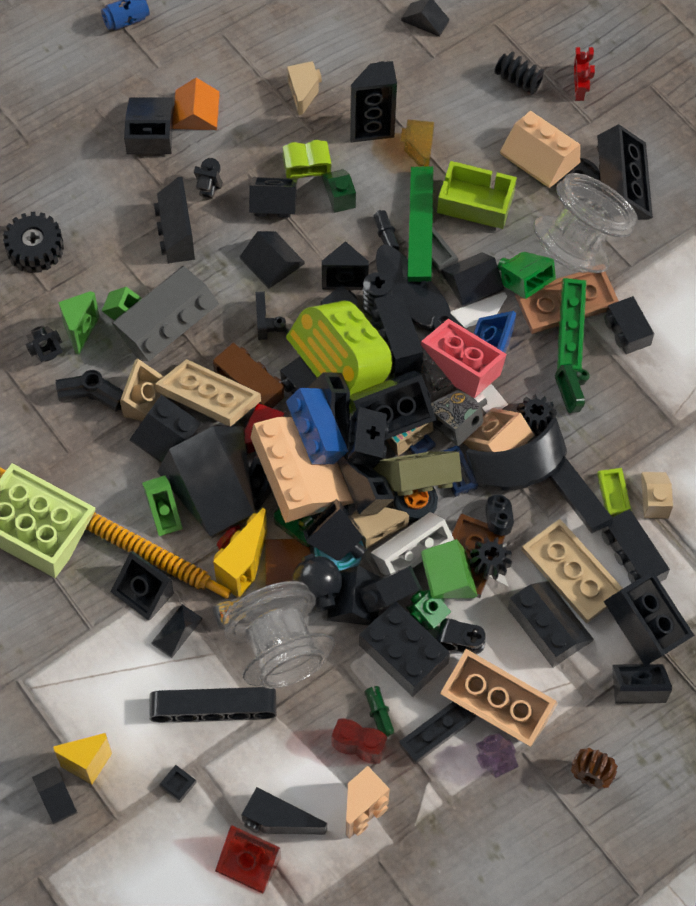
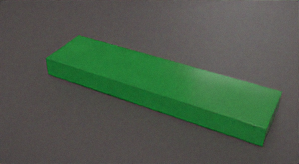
M562 279L557 370L563 364H572L573 371L578 372L582 369L587 280Z

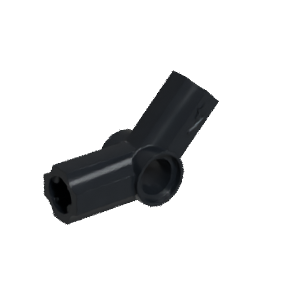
M88 370L81 376L57 379L55 382L59 401L87 397L91 400H98L115 412L122 409L120 400L124 391L102 378L101 373L97 370ZM92 383H97L95 386H89Z

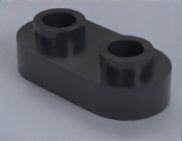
M503 495L490 496L485 507L488 529L496 535H508L511 533L514 524L512 504Z

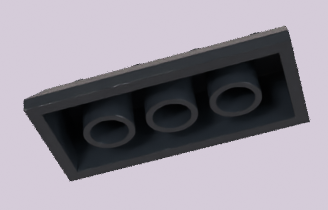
M393 61L370 63L351 84L350 143L395 137L397 79Z
M618 124L597 135L602 209L617 220L652 219L646 142Z

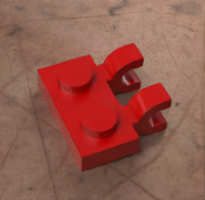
M580 47L575 48L573 65L575 101H584L585 93L590 91V79L595 75V65H590L589 67V61L594 56L593 47H589L586 53L580 52Z

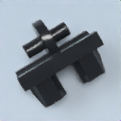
M214 158L205 159L201 164V168L195 166L194 169L197 179L196 188L200 190L199 195L212 199L214 198L215 189H221L223 184L219 175L221 166Z

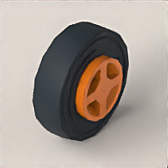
M434 487L432 491L418 492V489L412 490L413 494L399 496L398 491H396L394 497L395 509L407 512L409 522L414 523L430 512L434 514L438 504V496Z

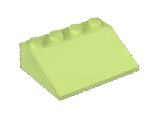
M12 463L0 478V548L56 578L72 556L96 509L90 504Z

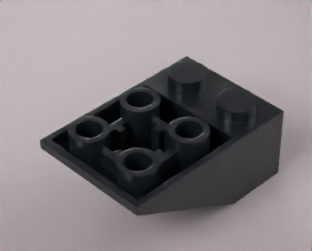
M129 97L124 130L126 154H172L173 97Z

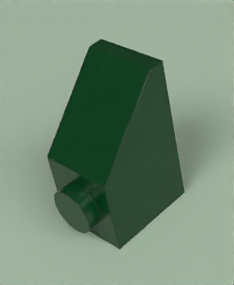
M344 169L322 174L333 212L356 208V191L350 174Z

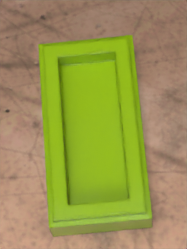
M622 468L598 471L597 477L603 504L610 515L615 517L631 509Z

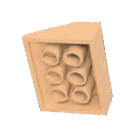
M276 417L254 423L251 440L285 523L321 513L336 499L343 506L354 503L337 462L335 464L311 463L292 417Z

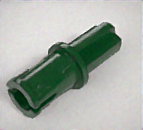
M374 686L375 691L370 687L364 691L371 710L369 715L371 718H374L379 736L387 738L394 734V729L388 715L389 707L385 706L380 687Z

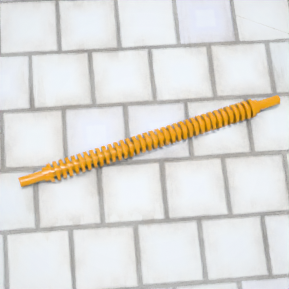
M0 467V478L2 477V475H3V474L5 473V471H6L5 469H3V468H1V467ZM94 512L86 530L108 542L111 541L112 544L120 548L122 547L123 550L129 553L134 551L147 562H150L151 565H155V567L161 568V570L166 571L168 574L178 577L179 580L195 586L196 589L202 588L205 590L207 588L226 599L231 595L232 590L211 580V576L208 575L207 571H202L196 565H191L190 562L185 561L183 558L180 559L179 556H174L173 553H169L166 549L163 550L162 547L154 543L152 544L151 541L143 537L141 538L137 534L135 535L134 532H130V530L124 529L119 524L113 523V521Z

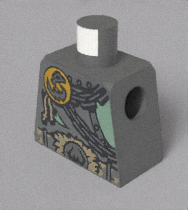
M457 390L432 402L431 405L436 420L433 421V426L455 445L459 446L482 425V408L487 405L485 396L480 393L476 398H470L463 391Z

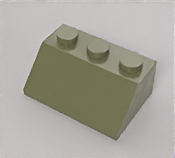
M429 451L380 460L373 468L378 474L386 477L391 491H398L399 496L413 494L412 490L418 489V492L432 491L433 486L438 485V488L453 487V482L462 481L459 452Z

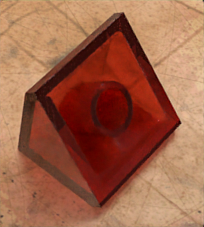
M231 825L215 872L263 894L281 859V848Z

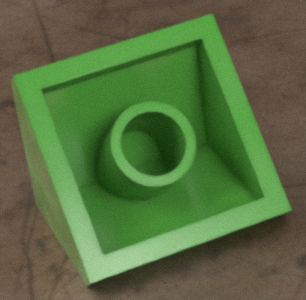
M91 291L58 302L65 330L76 354H80L100 317L95 293Z
M457 539L421 552L432 598H476L478 596L466 550Z

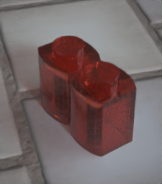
M341 718L338 719L331 735V745L341 753L356 754L365 762L379 764L387 747V736L377 729L362 728L361 725L353 720Z

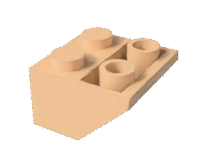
M369 766L348 783L346 836L349 839L354 834L357 836L362 834L369 826L367 823L374 816L379 818L388 809L390 789Z

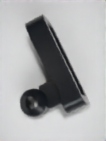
M265 291L255 292L258 340H266L267 332H283L286 329V320L281 316L266 318Z

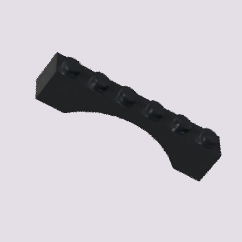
M323 372L308 388L323 390L347 447L350 426V391L342 373ZM346 453L337 463L358 514H378L394 500L386 477L378 474L371 467L346 461Z

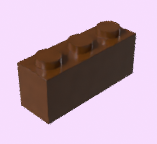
M233 342L213 360L215 373L260 393L261 402L259 404L274 408L284 399L283 382L276 376L272 377L261 362L258 361L256 363L245 348H239Z

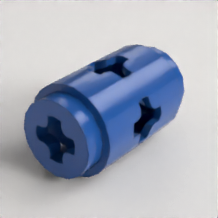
M119 0L107 4L105 8L101 9L102 18L108 30H117L140 22L150 15L146 0ZM121 2H126L123 4V7H119ZM128 17L132 18L131 20H129V23H125L128 21Z

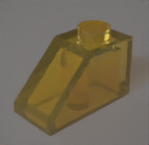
M408 119L407 127L402 128L401 142H405L404 151L419 167L430 166L434 122Z

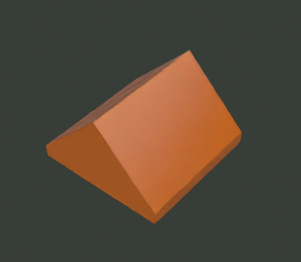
M197 77L176 89L173 129L217 130L220 91Z

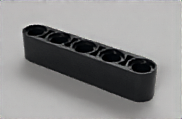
M271 687L159 690L149 694V720L157 723L271 719L277 715L276 689Z

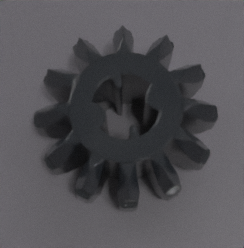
M536 394L533 395L532 400L525 397L523 403L517 405V412L522 414L536 437L540 431H545L551 419L556 418L557 415L556 410L553 409V402L546 403L545 396L541 400L538 399Z
M486 537L483 543L478 541L475 543V549L470 551L472 558L470 566L476 567L474 572L476 575L484 573V580L489 575H492L493 579L496 580L499 574L503 576L507 574V568H510L512 565L510 560L512 552L511 550H506V542L499 545L497 537L493 542H490Z

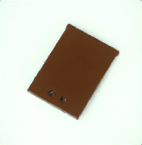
M265 539L266 598L297 597L292 588V574L296 566L302 562L301 558L310 555V547L303 546L296 539Z

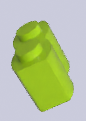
M313 140L306 144L292 142L283 146L282 156L286 178L298 179L306 176H322L324 173L331 172V159L327 141Z

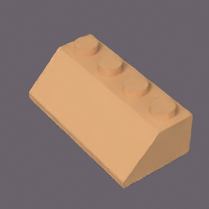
M465 649L440 693L530 747L547 724L558 704L556 700Z

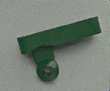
M563 364L556 371L555 380L567 412L578 413L585 405V398L580 385H584L588 381L590 374L585 369H580L578 372L573 371L572 364Z
M279 508L273 515L275 525L303 546L311 547L312 545L306 542L303 531L314 521L312 516L285 523Z

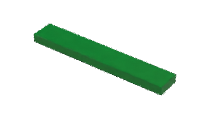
M433 166L411 167L408 282L432 280Z

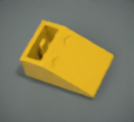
M264 508L258 514L253 513L248 519L245 528L242 531L238 530L232 536L231 543L225 549L221 548L213 559L216 581L232 590L231 593L237 598L241 597L256 579L267 534L266 509Z

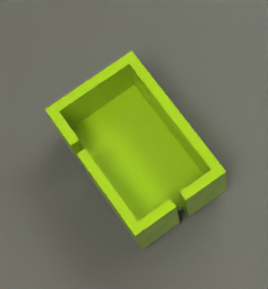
M450 161L445 181L438 197L437 213L504 229L515 193L517 177L497 172L493 189L490 188L492 171Z

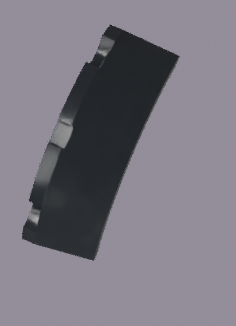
M557 418L551 419L549 426L537 438L518 448L499 452L466 450L467 464L478 486L483 488L489 485L501 487V491L523 489L542 482L557 470V465L562 459H565L567 454V448Z

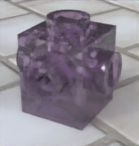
M499 733L489 735L483 741L476 744L479 752L476 758L482 769L486 768L495 778L519 767L514 755L516 750L510 739L506 740Z

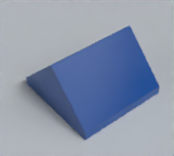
M509 311L479 318L473 334L506 353L514 330L516 312Z

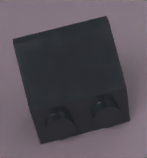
M252 177L249 185V213H254V216L266 217L268 213L277 214V217L281 218L291 217V214L295 215L298 179Z
M161 395L129 441L162 463L169 449L191 438L201 422Z

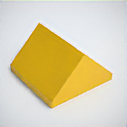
M106 733L53 746L61 768L91 785L112 755Z

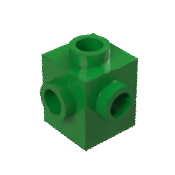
M430 589L417 591L410 598L412 602L406 607L410 615L426 630L434 629L451 613V610L444 603V598H432Z

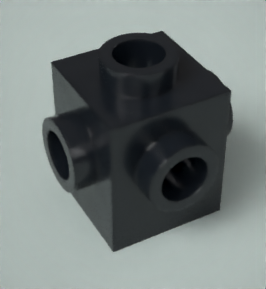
M41 325L32 329L31 334L26 335L29 341L26 344L31 357L35 356L40 362L50 361L63 352L60 346L62 340L57 330L53 331L50 327ZM45 340V343H44V344H42V345H39V344H38V343H40V342H42V341Z

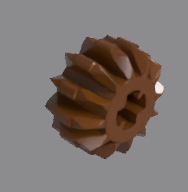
M587 748L580 749L578 754H576L572 762L571 772L576 779L581 780L582 784H587L590 787L594 786L597 789L609 788L615 779L618 766L613 758L608 757L607 753Z

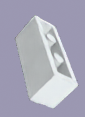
M430 512L372 551L371 554L380 572L388 575L408 566L415 567L423 561L421 556L423 550L452 541L454 538L445 519Z

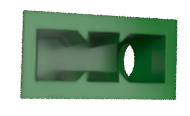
M521 252L511 259L501 258L498 263L502 284L524 299H527L556 280L555 264L552 258Z

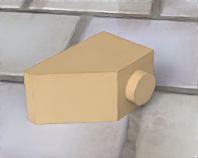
M313 61L287 67L288 83L298 115L303 114L318 94L319 83L322 82L320 70L315 69Z
M642 472L644 518L669 519L673 508L672 484L667 473Z
M386 507L378 514L359 515L356 510L351 515L361 528L364 536L362 542L365 549L408 527L409 523L407 512Z

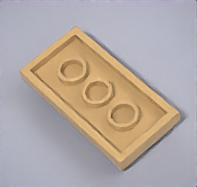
M187 359L155 384L157 392L230 427L261 402L260 393Z
M561 519L522 546L521 551L586 624L607 609L603 601L623 589Z

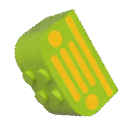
M339 301L305 308L299 314L286 336V339L317 378L323 372L342 373L350 395L383 383L391 371L392 356L387 343L352 302Z

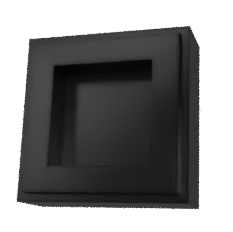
M175 765L159 784V787L180 803L197 782L196 779Z

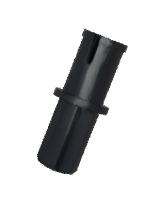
M378 210L374 214L378 236L382 239L384 245H389L399 250L400 247L394 234L395 228L391 226L387 212L385 210Z

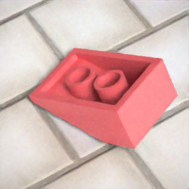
M447 319L421 341L423 349L452 384L473 398H476L501 375L507 355L450 319Z

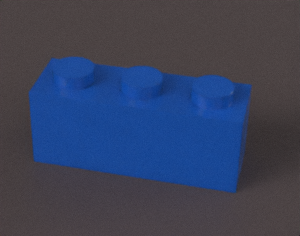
M299 388L286 403L312 464H335L348 452V449L324 392L318 388Z

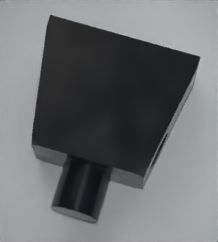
M338 499L328 506L303 531L307 543L337 561L341 560L347 553L357 560L365 552V548L359 543L364 537L361 528Z

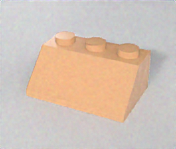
M530 111L514 124L500 150V154L550 188L580 163V144Z

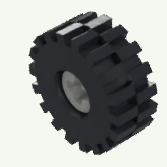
M30 212L31 216H26V213L21 214V219L17 217L12 219L13 225L8 223L6 226L7 231H4L3 242L8 259H10L13 266L17 265L21 271L25 267L28 273H32L33 269H36L37 273L42 272L41 268L43 267L48 270L51 268V263L56 265L59 262L58 257L61 258L63 255L64 243L57 221L54 222L50 215L46 219L45 213L40 212L39 216H36V212ZM35 237V243L31 244V238L33 239Z

